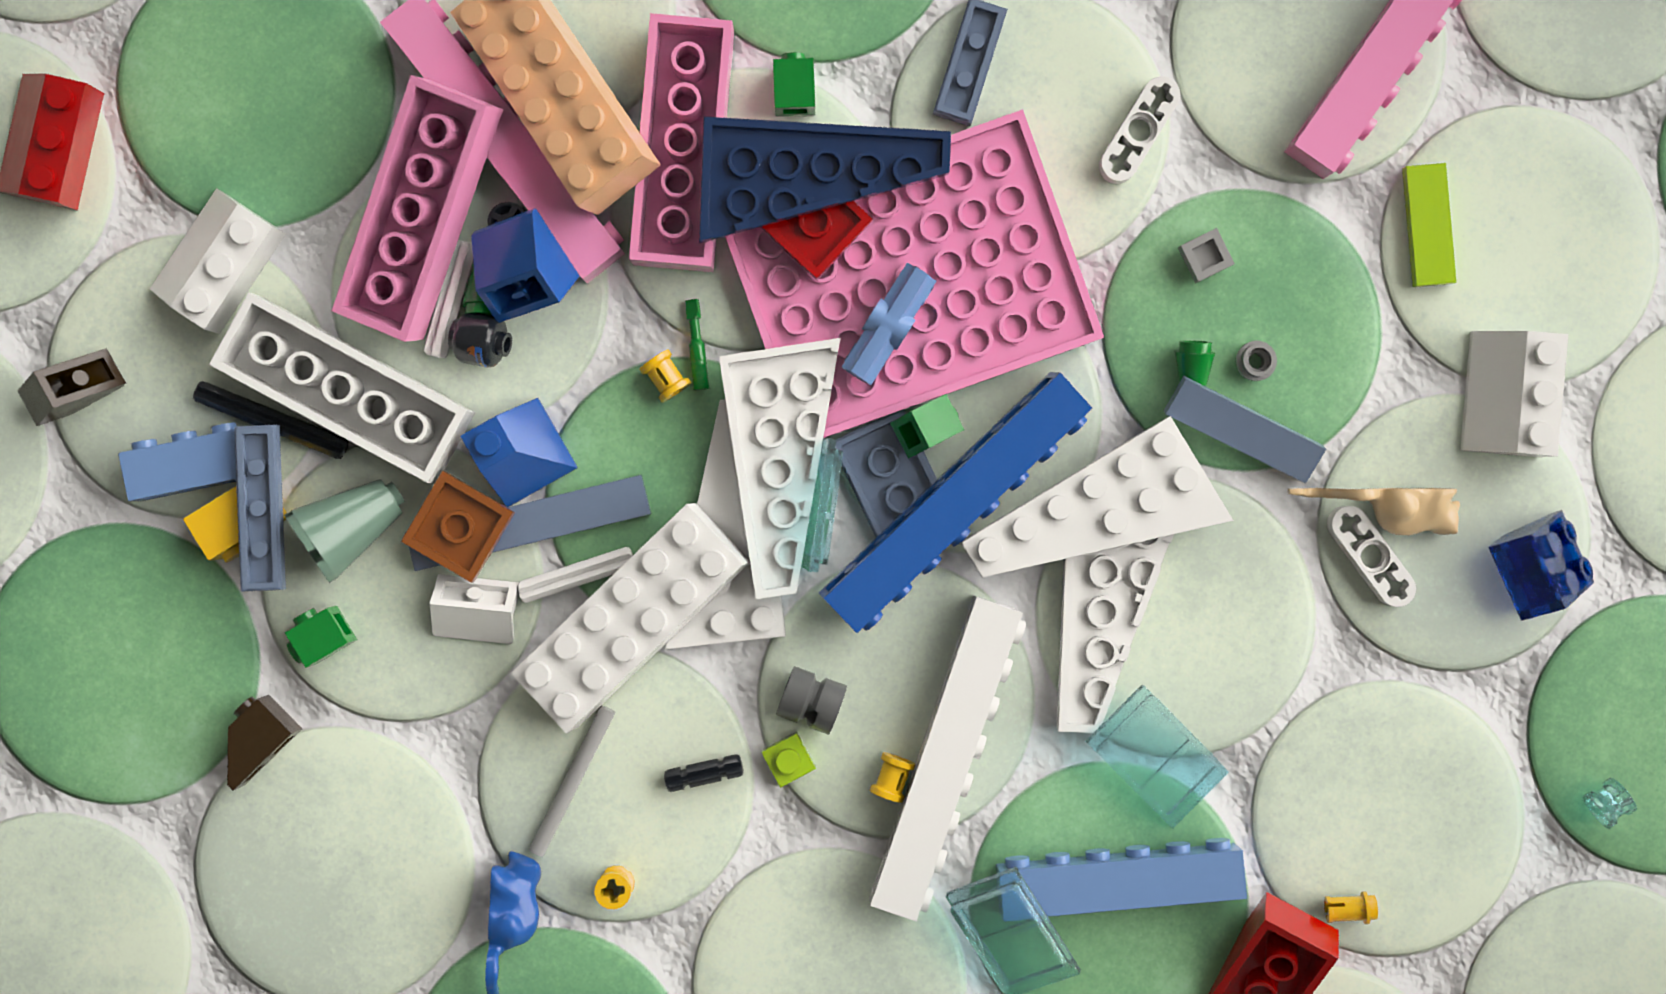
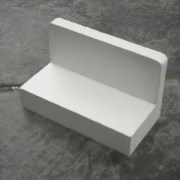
M438 574L430 601L433 635L495 643H513V616L519 596L517 586L519 582L477 578L475 582L471 583L460 576Z

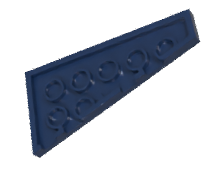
M704 117L699 244L946 176L950 173L951 131Z

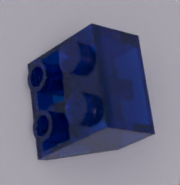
M1562 510L1509 532L1488 547L1521 621L1566 609L1595 583L1592 566L1589 560L1582 556L1576 542V530L1573 524L1566 520Z

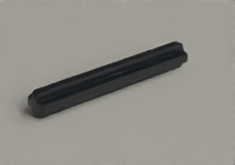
M199 382L194 391L193 400L254 426L280 425L281 437L335 459H342L348 448L349 441L341 436L208 382Z

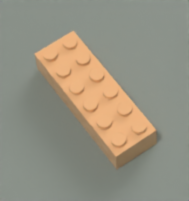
M464 0L450 12L578 207L599 215L661 165L551 0Z

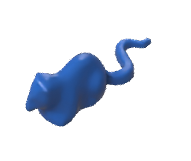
M510 851L508 854L509 864L506 867L494 865L491 869L488 919L489 948L485 971L487 994H499L497 983L499 956L506 950L526 943L534 935L539 921L536 887L541 878V867L532 858Z

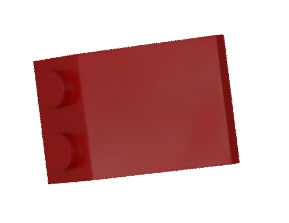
M1266 892L1246 920L1208 994H1313L1339 959V930Z

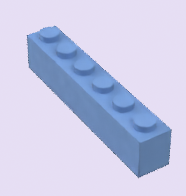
M1228 838L1207 839L1204 846L1190 847L1189 842L1176 841L1166 843V849L1150 850L1148 845H1132L1125 848V853L1110 854L1109 849L1097 848L1086 850V856L1070 857L1068 852L1048 853L1045 855L1046 860L1030 861L1029 856H1010L1005 858V863L996 864L1000 913L1003 920L1247 899L1243 850L1235 843H1230Z

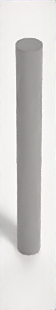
M601 705L529 848V851L541 857L544 856L616 713L614 710Z

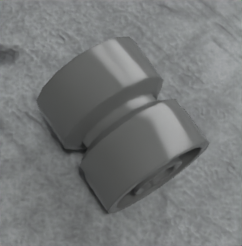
M794 666L776 715L795 723L805 719L809 728L829 735L843 702L847 685L828 678L819 682L816 680L815 673Z

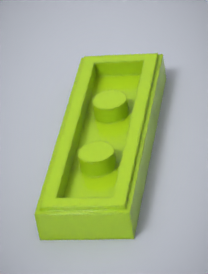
M1446 163L1406 166L1402 168L1412 287L1457 283Z

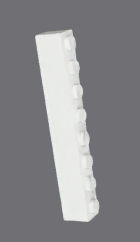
M973 595L917 756L915 769L912 771L907 785L904 802L901 803L869 896L870 906L916 922L920 911L927 912L934 889L929 888L933 872L940 874L946 859L947 851L942 849L947 834L953 836L959 821L960 813L956 812L955 808L960 796L966 798L972 784L973 774L968 773L972 759H979L985 746L986 736L981 735L986 719L990 721L994 719L1000 699L994 697L999 681L1005 683L1011 671L1013 660L1008 659L1012 643L1018 645L1025 630L1026 622L1021 620L1022 612Z

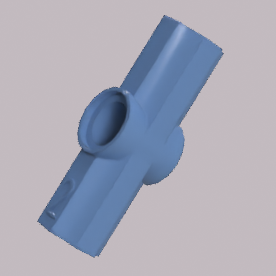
M906 263L886 297L879 300L862 328L864 332L844 360L842 368L871 386L892 351H897L915 322L914 316L933 290L936 280L921 269Z

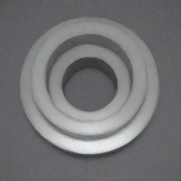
M1251 341L1244 344L1236 355L1238 372L1250 381H1260L1268 378L1274 372L1277 365L1275 351L1269 344L1263 341ZM1252 354H1257L1261 358L1262 363L1258 369L1251 367L1249 364V358Z

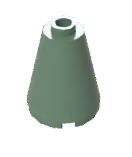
M379 479L293 509L284 516L330 583L337 579L403 513L399 505L403 504L405 500L393 482L385 485Z

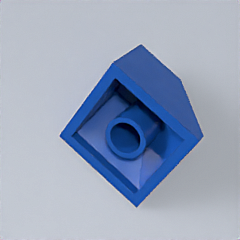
M539 398L496 415L460 436L480 472L507 507L514 505L578 468Z

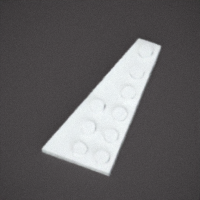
M720 400L697 505L750 560L726 400ZM749 564L666 643L665 649L786 636L782 596L756 599L751 564Z
M1169 416L963 540L961 544L980 576L987 577L1234 520L1173 419Z

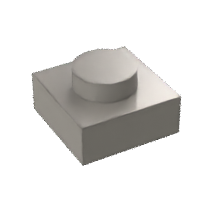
M1217 228L1178 247L1195 284L1235 264Z

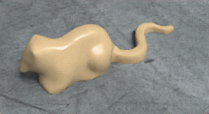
M1288 489V494L1303 497L1369 501L1373 505L1379 525L1392 534L1410 536L1428 530L1440 535L1457 534L1460 502H1451L1452 497L1457 493V489Z

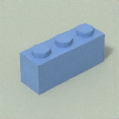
M236 423L212 426V434L198 437L196 431L176 433L171 435L172 442L159 445L156 439L131 443L132 450L118 453L128 501H146L236 482L234 427L237 426Z

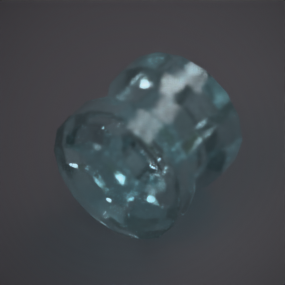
M1611 777L1602 783V789L1597 792L1590 791L1583 796V800L1593 816L1608 829L1614 827L1618 823V818L1623 814L1631 815L1637 811V806L1631 795L1617 780Z

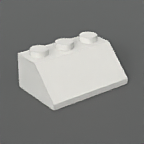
M216 188L150 290L169 307L204 330L220 334L286 233Z
M1536 331L1470 332L1460 451L1528 457L1558 456L1568 334Z

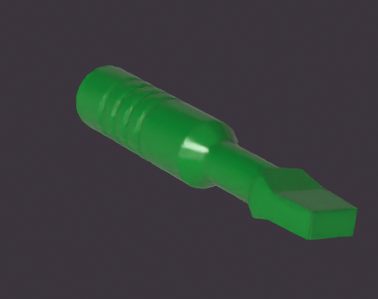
M699 299L685 300L686 318L689 320L691 334L689 353L693 390L709 389L705 343L702 341L699 319H701Z

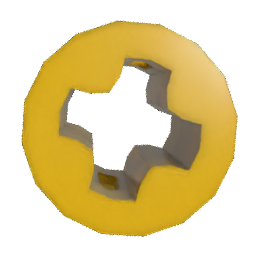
M669 349L659 353L639 369L643 375L647 374L660 392L658 398L662 403L671 399L691 384L689 378H683L671 361L672 354Z
M884 752L881 756L883 764L876 784H871L869 791L882 798L903 803L905 796L902 792L909 772L915 769L916 763Z
M614 865L608 867L595 885L594 894L597 902L606 909L615 910L623 907L628 902L634 889L635 880L633 874L623 866ZM611 879H615L617 886H624L619 895H614V891L611 888L606 889Z

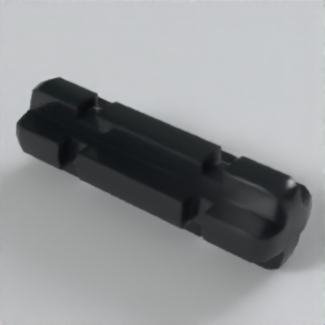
M735 754L723 757V761H718L717 758L686 765V769L681 770V767L668 769L664 773V780L667 790L675 792L684 790L687 785L692 788L722 781V777L726 776L727 779L741 777L744 769L741 757Z

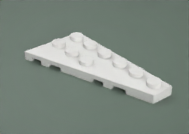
M840 338L719 356L756 599L797 593Z
M1174 534L1063 559L1057 705L1058 732H1100L1116 689L1115 685L1123 664L1128 658L1132 640L1137 627L1140 626L1161 570L1160 566Z

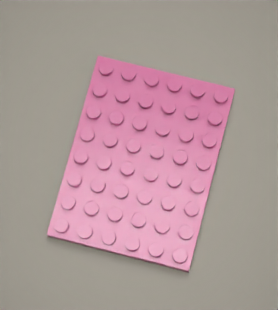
M1023 109L952 134L950 173L948 175L854 201L873 221L818 280L812 277L761 227L725 237L765 349L840 338L823 438L1104 338ZM906 263H909L927 273L936 280V283L923 306L919 308L914 316L915 322L897 351H892L870 386L844 370L842 365L854 344L857 343L864 332L862 328L881 298L884 299Z

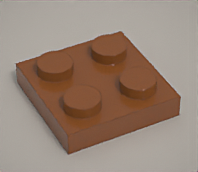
M442 471L401 542L473 583L515 512L448 472Z

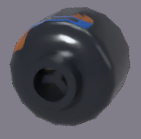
M464 313L459 319L453 321L448 334V345L460 362L488 368L496 366L502 357L509 355L512 348V335L508 333L506 323H498L492 315Z

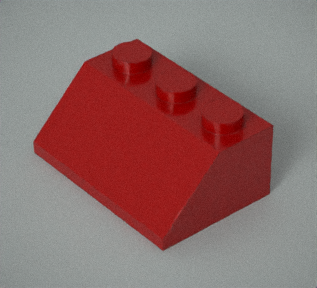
M46 73L22 74L0 170V193L78 211L104 93L81 81Z

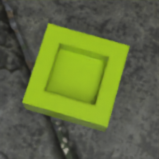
M797 732L761 751L780 788L816 769Z

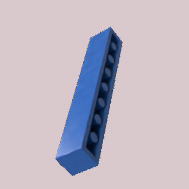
M1049 372L943 473L935 483L835 576L819 594L856 633L862 628L865 631L871 629L882 618L883 613L881 610L890 601L893 600L896 603L904 598L912 589L910 584L912 580L921 572L925 575L932 571L942 559L939 555L950 544L953 547L960 544L971 532L968 527L979 516L984 519L993 513L1000 504L997 499L1008 489L1013 491L1021 486L1029 477L1026 471L1037 461L1043 463L1049 459L1058 449L1056 443L1066 433L1068 435L1074 434L1087 422L1085 415L1092 407L1061 372Z

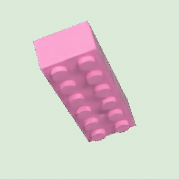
M650 13L640 134L661 165L635 185L629 260L634 266L714 272L716 239L699 244L704 117L727 118L734 42L732 20Z
M410 75L332 312L404 342L424 339L503 112L502 108L432 80Z

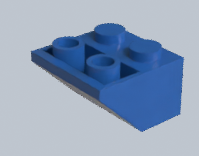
M536 208L476 230L471 235L475 289L498 323L559 303L580 276Z

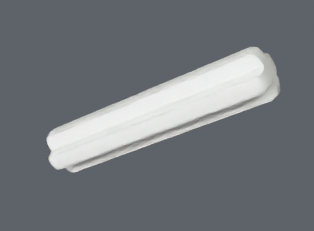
M458 240L435 305L424 346V353L430 356L446 358L448 355L449 330L453 321L458 319L473 264L472 243Z
M624 547L522 580L517 585L520 598L524 603H528L611 576L633 556V553L629 547Z

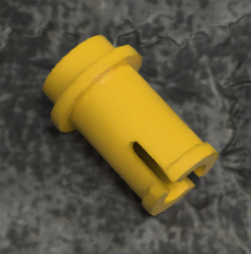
M1366 891L1361 892L1360 896L1324 897L1325 913L1328 912L1325 916L1327 923L1363 920L1364 924H1370L1371 920L1378 919L1375 895H1368Z

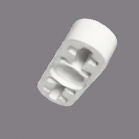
M1166 76L1155 77L1148 82L1100 159L1099 171L1107 182L1122 184L1135 174L1179 102L1180 89L1173 79ZM1161 87L1167 90L1165 97L1170 102L1163 101L1154 114L1147 112V109L1155 99V95L1151 90L1157 92ZM1140 105H1141L1146 111H1144V110H1139ZM1155 116L1160 117V121H1158L1155 118ZM1143 120L1149 125L1150 136L1147 140L1136 141L1130 136L1128 127L1132 121ZM1119 139H1121L1124 145L1118 144ZM1126 145L1132 149L1124 161V166L1128 168V171L1121 170L1118 174H1115L1111 171L1113 164L1109 161V157L1116 159ZM1133 150L1140 151V154L1137 156Z
M1340 506L1334 509L1328 516L1327 529L1377 599L1385 605L1402 607L1409 604L1416 593L1415 581L1367 515L1355 506ZM1341 516H1354L1356 521L1353 522L1352 528L1357 535L1364 536L1367 532L1369 537L1359 540L1351 547L1350 543L1357 541V539L1350 531H1340L1339 527L1343 524ZM1371 544L1377 546L1381 551V561L1373 568L1365 566L1361 560L1363 549ZM1391 565V566H1392V569L1386 571V570L1389 568V566ZM1386 571L1385 573L1392 581H1402L1403 585L1399 588L1402 595L1400 597L1395 595L1388 596L1387 592L1391 589L1390 584L1385 577H1378L1375 580L1374 575Z

